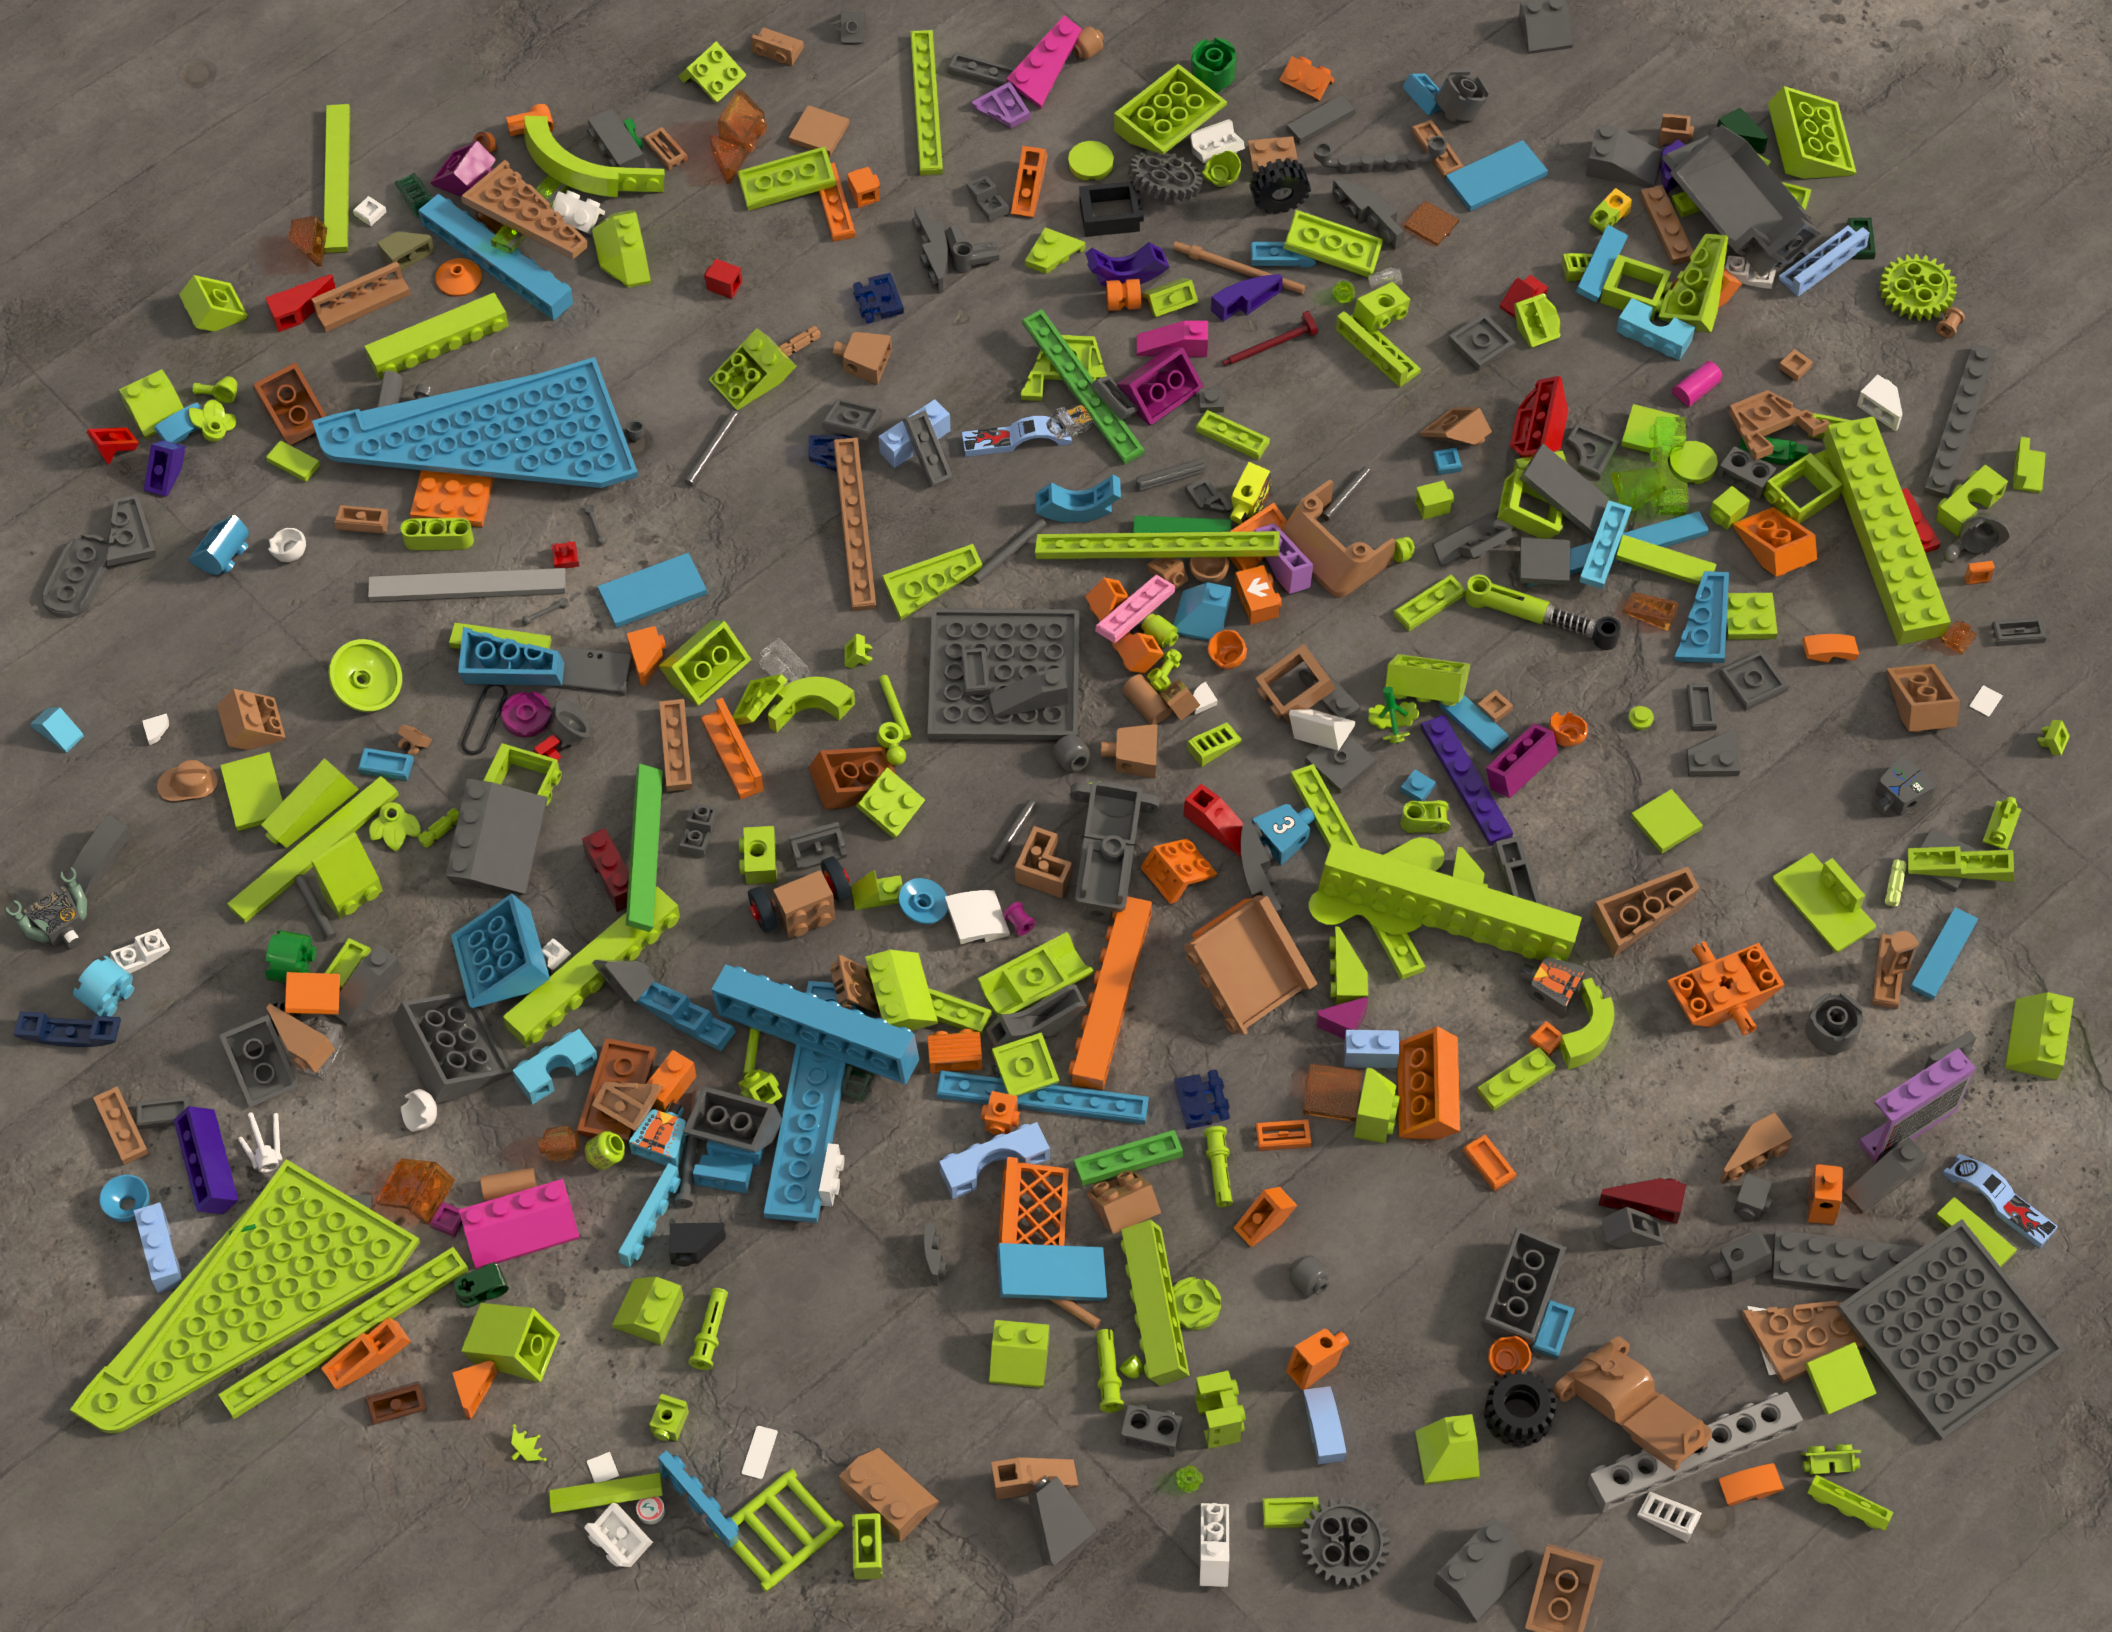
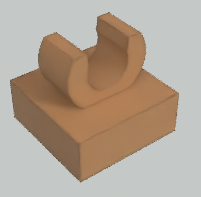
M402 724L397 732L404 737L398 743L399 748L405 749L408 743L411 744L408 752L409 755L415 756L419 752L420 747L428 748L432 741L430 737L412 726Z

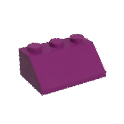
M1183 347L1167 348L1117 383L1120 389L1139 409L1136 414L1148 425L1154 424L1198 393L1199 388H1204Z

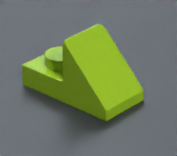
M875 870L851 885L855 910L899 903L898 896L903 886L901 875L877 879Z

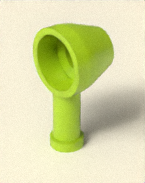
M230 376L224 377L215 385L194 383L193 393L195 395H213L218 401L228 404L232 403L236 398L238 383Z

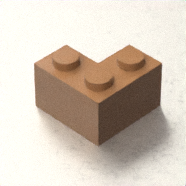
M1036 826L1033 827L1015 866V883L1063 899L1072 879V863L1054 857L1058 850V834Z

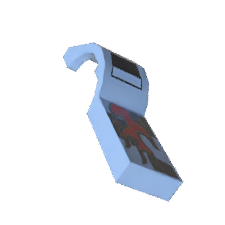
M1030 416L1022 418L1008 427L962 432L965 457L1011 452L1022 442L1033 438H1048L1055 441L1059 446L1072 444V439L1067 436L1066 430L1069 429V422L1047 416Z
M1958 1154L1955 1159L1957 1162L1954 1166L1943 1171L1942 1174L1953 1183H1967L1980 1191L1990 1201L1996 1216L2039 1249L2056 1231L2058 1227L2056 1224L2017 1196L2005 1178L1985 1163Z

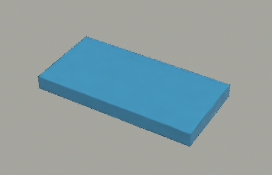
M1524 140L1446 175L1445 181L1469 211H1473L1546 177L1548 170Z
M689 553L598 586V591L616 628L707 594V589Z
M999 1243L997 1246L1000 1297L1105 1301L1107 1299L1103 1247Z

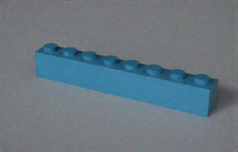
M437 194L418 210L421 224L469 260L474 261L480 268L553 321L573 305L572 290L567 283H561L550 271L543 270L532 258L528 259L521 254L517 247L507 246L508 244L500 235H495L489 231L482 222L478 223L467 211H462L456 207L450 199H445Z

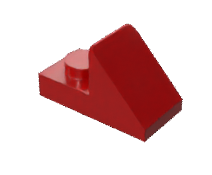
M1529 275L1524 281L1517 277L1502 300L1500 308L1516 319L1514 304L1543 293L1547 294L1548 287L1532 275Z
M127 427L88 429L86 432L96 450L108 465L111 463L116 451L136 450L139 444Z

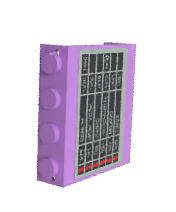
M1957 1048L1875 1101V1104L1888 1118V1121L1861 1138L1859 1145L1876 1164L1889 1151L1907 1138L1913 1140L1958 1110L1976 1067Z

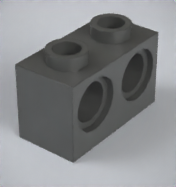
M1734 446L1721 463L1717 480L1730 487L1733 486L1741 493L1759 501L1764 495L1767 481L1774 477L1776 467L1760 459L1754 460L1749 452Z
M1128 1404L1121 1432V1445L1175 1457L1182 1427V1416L1170 1410H1163L1161 1412L1152 1410L1143 1404H1136L1135 1406ZM1134 1422H1142L1145 1424V1427L1137 1429L1132 1424ZM1161 1428H1169L1172 1430V1433L1164 1435L1159 1430Z

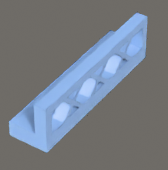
M1849 225L1779 275V280L1799 297L1855 256L1857 252L1866 248L1869 232L1863 227L1855 232ZM1848 235L1849 238L1841 243V239ZM1827 249L1831 250L1823 256L1824 251H1826ZM1809 262H1815L1808 268H1806V264H1808ZM1791 275H1797L1794 277L1793 282L1789 279Z

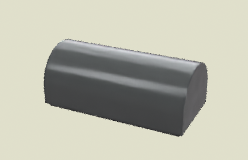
M385 370L377 408L399 403L403 385V377L400 374Z

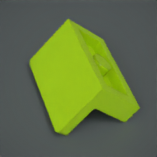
M1181 278L1142 292V297L1147 298L1153 317H1158L1198 302L1193 282L1187 278Z
M2020 437L2015 455L2012 489L2041 493L2046 454L2045 452L2029 450L2030 438Z

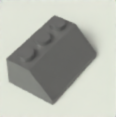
M704 1086L683 1133L757 1153L773 1142L782 1118L774 1104Z
M1492 1516L1437 1572L1434 1585L1472 1620L1477 1622L1528 1570L1532 1562L1515 1535Z

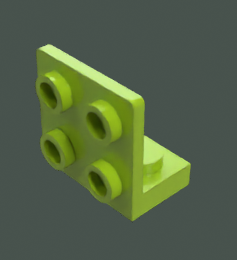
M716 41L688 66L678 78L683 83L689 78L692 81L695 80L707 95L717 103L744 79L746 74Z

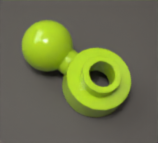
M883 723L877 732V740L880 745L889 748L886 754L887 761L894 766H899L906 760L905 750L898 746L903 738V731L896 723Z

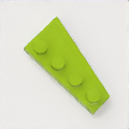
M971 544L882 575V580L901 621L982 568V562L974 545Z

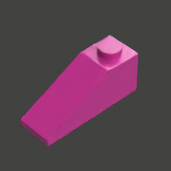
M1181 321L1137 334V356H1157L1169 347H1183L1188 357H1207L1208 321Z

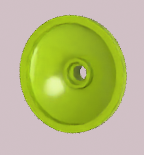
M368 639L350 641L336 651L329 664L328 676L334 694L343 704L361 712L382 710L390 705L400 692L402 686L400 664L387 647L376 641ZM357 677L362 678L364 684H360L357 681Z

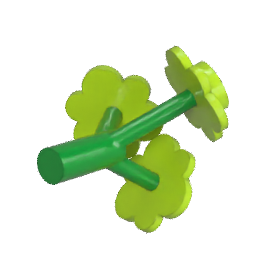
M1385 687L1383 694L1386 706L1378 704L1375 708L1371 707L1368 710V721L1382 730L1385 727H1392L1393 734L1385 735L1382 738L1383 740L1389 739L1390 743L1399 744L1405 741L1404 736L1410 735V732L1398 733L1397 727L1411 726L1413 721L1418 718L1419 711L1416 709V703L1414 702L1408 703L1404 701L1399 706L1395 704L1393 688Z

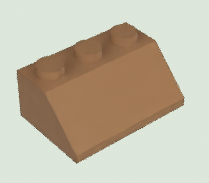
M880 1448L857 1457L839 1475L840 1488L867 1513L880 1514L881 1525L900 1542L939 1504V1501Z

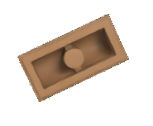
M340 505L335 519L336 530L386 534L388 528V509Z
M1141 674L1133 676L1125 683L1123 694L1150 725L1158 724L1172 715V709Z
M1899 931L1892 936L1882 962V970L1885 976H1891L1910 969L1919 945L1912 933Z
M534 1167L480 1177L484 1202L537 1186Z

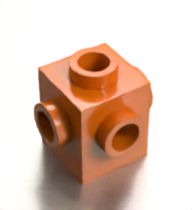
M995 1091L991 1092L988 1105H983L981 1120H984L985 1131H989L997 1136L999 1134L1011 1133L1013 1126L1018 1127L1020 1111H1017L1018 1096Z

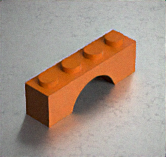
M1105 577L1085 596L1090 604V610L1098 617L1099 621H1102L1129 598L1119 580ZM1129 631L1116 643L1112 642L1113 648L1122 657L1124 666L1131 672L1145 674L1164 655L1151 635L1141 633L1132 635Z

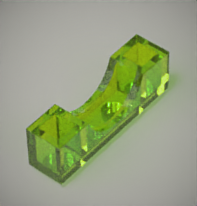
M1656 417L1654 425H1650L1649 438L1654 440V447L1650 449V461L1654 462L1655 469L1651 470V484H1655V492H1652L1651 503L1652 506H1656V515H1685L1688 509V484L1680 481L1671 473L1668 467V458L1674 452L1684 447L1686 441L1685 417Z

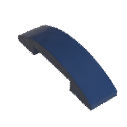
M20 1011L14 1036L32 1042L55 1046H104L116 1042L121 1018L111 1016H95L94 1020L48 1018L42 1012Z

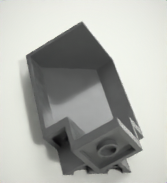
M1723 125L1714 128L1708 136L1671 151L1662 158L1672 170L1670 174L1718 232L1721 235L1728 236V244L1736 253L1748 261L1760 277L1768 274L1774 266H1777L1779 269L1794 262V258L1800 254L1803 257L1807 256L1810 252L1806 247L1821 234L1810 221L1811 216L1744 138Z

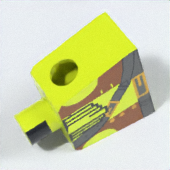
M1248 462L1232 494L1233 512L1230 515L1232 521L1242 524L1246 517L1251 518L1260 512L1272 492L1271 472Z

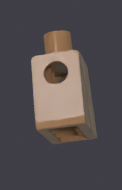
M854 332L848 344L835 342L833 355L843 357L845 372L878 385L892 351L891 336Z
M1158 724L1117 729V742H1101V757H1116V771L1155 778Z

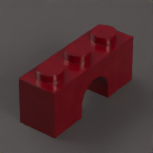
M604 828L582 838L587 859L595 873L599 872L606 893L616 912L627 908L629 871Z

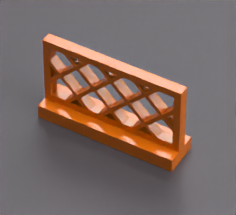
M1007 1157L1003 1167L998 1244H1021L1022 1242L1033 1244L1028 1238L1038 1231L1047 1241L1043 1245H1057L1054 1241L1058 1239V1245L1064 1246L1068 1168L1018 1162V1158ZM1021 1171L1031 1172L1037 1180L1028 1186L1021 1179ZM1050 1175L1062 1176V1184L1054 1189L1046 1181V1178ZM1039 1183L1049 1191V1194L1041 1200L1031 1190ZM1026 1193L1036 1203L1028 1210L1019 1203V1198ZM1051 1197H1054L1060 1204V1209L1054 1213L1044 1204ZM1038 1207L1048 1216L1040 1224L1030 1215ZM1023 1218H1026L1034 1227L1027 1234H1024L1017 1227L1018 1222ZM1050 1221L1059 1229V1232L1052 1238L1042 1228Z

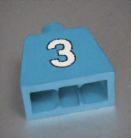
M1285 804L1253 818L1252 824L1257 822L1262 833V837H1260L1262 845H1268L1273 858L1281 866L1307 843L1310 834L1308 824L1315 820V816L1308 807L1297 813L1291 805Z

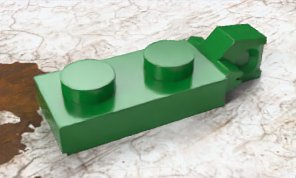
M1741 437L1740 449L1749 452ZM1764 437L1774 448L1772 454L1760 458V460L1772 464L1787 465V463L1798 461L1806 456L1808 446L1790 440Z

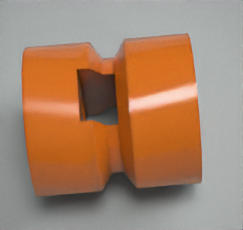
M1126 279L1124 283H1121L1119 280L1106 281L1108 311H1121L1123 307H1126L1128 310L1141 309L1139 279Z

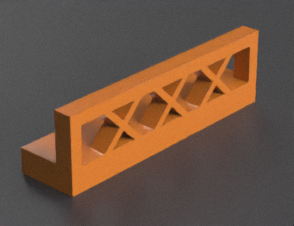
M723 698L717 699V711L702 716L701 722L741 800L764 791L762 774Z

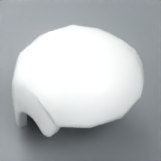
M284 528L278 531L273 538L269 539L270 548L268 550L281 562L298 560L306 548L305 536L295 528Z
M422 1089L406 1094L405 1098H409V1100L401 1106V1114L406 1127L410 1131L416 1132L432 1126L437 1116V1106L432 1095Z

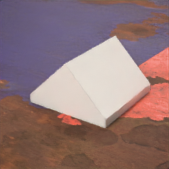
M1313 709L1290 710L1289 713L1294 739L1337 751L1340 750L1355 725L1353 720Z

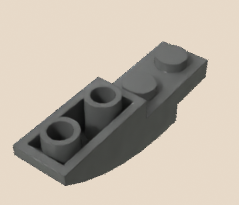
M1339 178L1333 180L1332 197L1346 209L1347 214L1351 218H1354L1359 224L1367 220L1370 227L1375 228L1382 236L1384 242L1389 243L1395 250L1403 245L1404 230L1396 223L1397 211L1391 205L1360 185Z
M922 205L914 208L915 218H912L915 231H919L921 234L922 255H920V262L922 267L927 268L929 271L928 278L931 285H935L938 292L942 293L944 292L948 276L947 240L940 219L931 222Z
M1248 816L1244 818L1242 827L1241 858L1251 898H1254L1256 895L1268 896L1279 917H1282L1281 908L1285 906L1280 894H1274L1271 888L1274 882L1268 871L1271 868L1270 859L1273 858L1268 845L1263 846L1260 841L1262 833L1257 822L1252 824Z

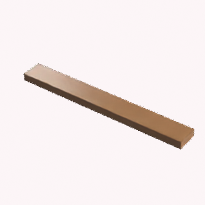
M858 437L834 440L852 611L876 609Z

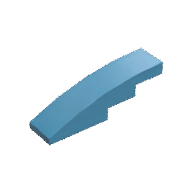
M653 982L636 1001L678 1030L719 1051H722L736 1033L732 1025L714 1018L709 1010L691 1003L688 996L656 982Z

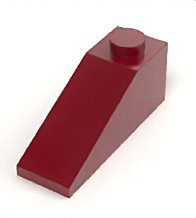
M1658 1178L1602 1189L1598 1205L1616 1210L1629 1207L1660 1220L1677 1224L1687 1184L1680 1183L1672 1178Z

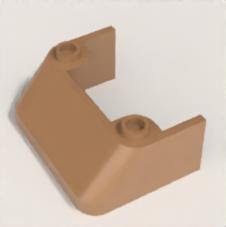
M1330 479L1301 499L1281 530L1313 564L1312 577L1332 596L1341 598L1349 595L1393 563L1395 540L1391 538L1376 550L1362 542L1354 543L1345 548L1316 520L1323 510L1331 504L1333 481Z

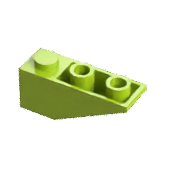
M1335 927L1334 936L1329 938V952H1334V959H1330V975H1335V982L1330 983V997L1335 998V1006L1364 997L1368 999V972L1340 927Z

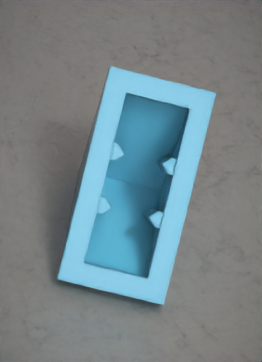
M48 707L30 724L33 729L66 753L84 737L80 729L60 707Z

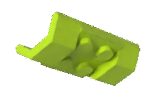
M1065 932L979 977L978 982L984 998L996 1016L999 1017L1000 1014H1013L1028 1009L1064 987L1093 974L1094 970L1092 967L1085 965L1076 952L1068 932Z

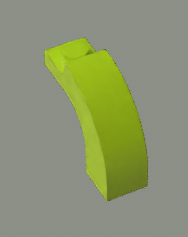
M806 677L795 680L782 687L776 694L777 704L773 705L768 712L769 728L778 733L796 713L810 708L824 710L840 721L855 705L854 690L837 680L826 677Z
M1592 978L1582 980L1579 991L1589 1014L1590 1022L1581 1030L1561 1035L1559 1050L1568 1070L1585 1065L1595 1059L1604 1050L1610 1038L1614 1022L1613 1001L1611 997L1603 999L1600 987L1595 986Z

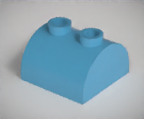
M235 515L215 523L188 560L199 569L210 574L228 573L235 565V562L231 560L235 554L240 556L248 547V544L245 542L249 536L247 527Z

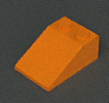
M1775 507L1768 508L1733 523L1734 530L1760 565L1776 577L1785 575L1789 571L1804 567L1808 563L1817 560L1815 534Z

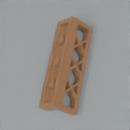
M396 261L314 297L312 302L316 317L325 332H328L407 297L411 293L402 278L400 265ZM395 272V275L385 279L388 274ZM373 282L371 286L364 288L367 283ZM351 291L350 295L343 297L345 293ZM330 301L328 305L320 308V304Z

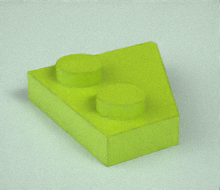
M1045 227L1027 256L1025 266L1047 274L1055 269L1057 265L1068 261L1069 256L1076 251L1080 253L1084 251L1085 242Z

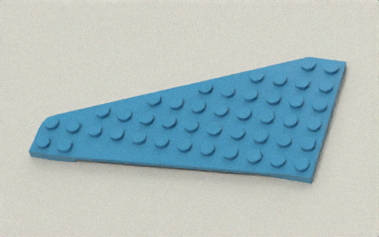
M595 357L539 374L364 411L356 409L312 421L323 454L336 462L603 488L638 477V471Z

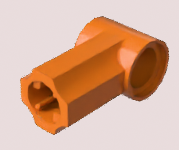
M537 104L531 107L529 112L506 117L510 136L524 134V116H547L550 132L554 129L549 107L545 104Z

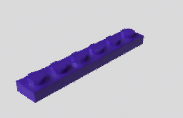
M1441 715L1422 723L1421 730L1489 846H1492L1496 841L1512 838V829L1446 717Z

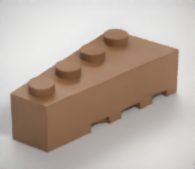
M1687 866L1597 901L1591 914L1613 958L1692 902L1699 890V886Z

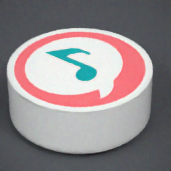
M652 1497L640 1499L637 1503L636 1511L638 1518L643 1523L652 1525L662 1520L665 1514V1507L661 1498Z

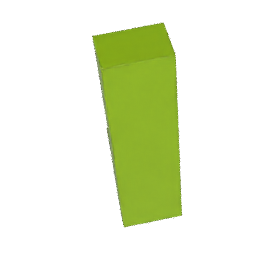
M1960 846L1908 848L1909 874L2014 882L2013 850L1961 852Z

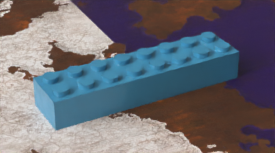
M725 964L711 989L718 1015L904 1085L907 1084L919 1061L915 1034L908 1028L895 1027L881 1018L874 1019L865 1016L859 1010H849L841 1007L835 1001L827 1002L810 992L803 993L795 990L788 984L775 983L764 975L756 976L748 973L742 967H732Z

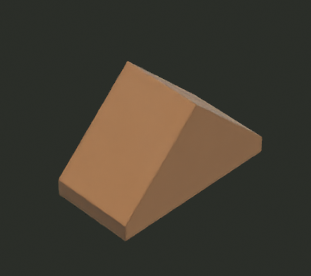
M1179 678L1167 690L1160 693V696L1181 721L1200 706L1199 702Z

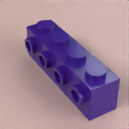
M188 1106L173 1121L196 1210L198 1212L224 1214L239 1200L214 1109Z

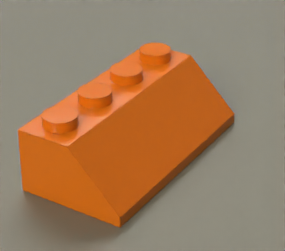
M1438 1026L1399 1041V1137L1409 1139H1442L1460 1132L1458 1037Z

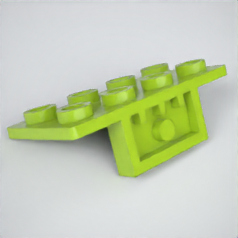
M1810 853L1773 876V882L1835 953H1839L1875 930L1876 924L1861 908L1865 894L1833 858L1823 865L1813 853Z

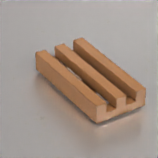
M663 127L643 137L645 145L669 171L673 169V165L678 166L680 161L686 162L688 160L687 154ZM658 135H660L666 141V143L675 151L677 156H675L668 149V146L659 139Z

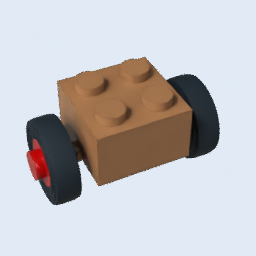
M834 856L821 861L822 872L819 870L773 889V900L768 898L761 886L748 891L751 905L749 906L750 913L754 921L757 920L765 933L778 927L776 915L788 939L794 936H802L811 929L827 926L833 920H836L834 899L838 903L851 898L847 872L841 867Z

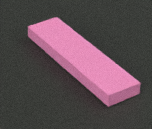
M1155 575L1096 625L1095 632L1116 643L1175 592V586L1160 576Z

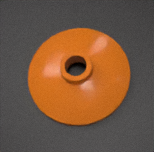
M455 258L446 261L438 268L435 281L437 287L443 293L449 296L460 297L474 292L479 287L482 281V272L474 261L466 258Z

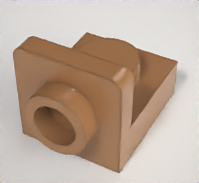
M1155 558L1147 564L1149 573L1158 575L1173 584L1175 590L1188 581L1183 562L1177 558Z

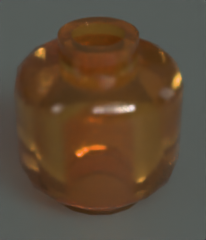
M568 1125L545 1129L543 1138H539L540 1153L545 1154L551 1162L572 1159L575 1156V1152L579 1151L577 1131H573Z

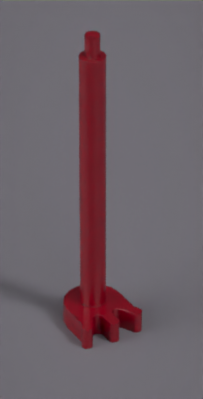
M1307 310L1302 313L1303 316L1301 318L1303 321H1301V324L1303 326L1229 356L1227 360L1222 361L1223 365L1234 364L1305 333H1308L1310 337L1317 335L1318 328L1310 311Z

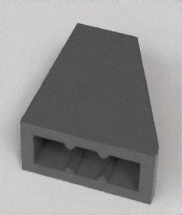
M1045 1475L1032 1485L1034 1489L1028 1493L1042 1560L1046 1565L1054 1566L1097 1530L1058 1476L1047 1477Z

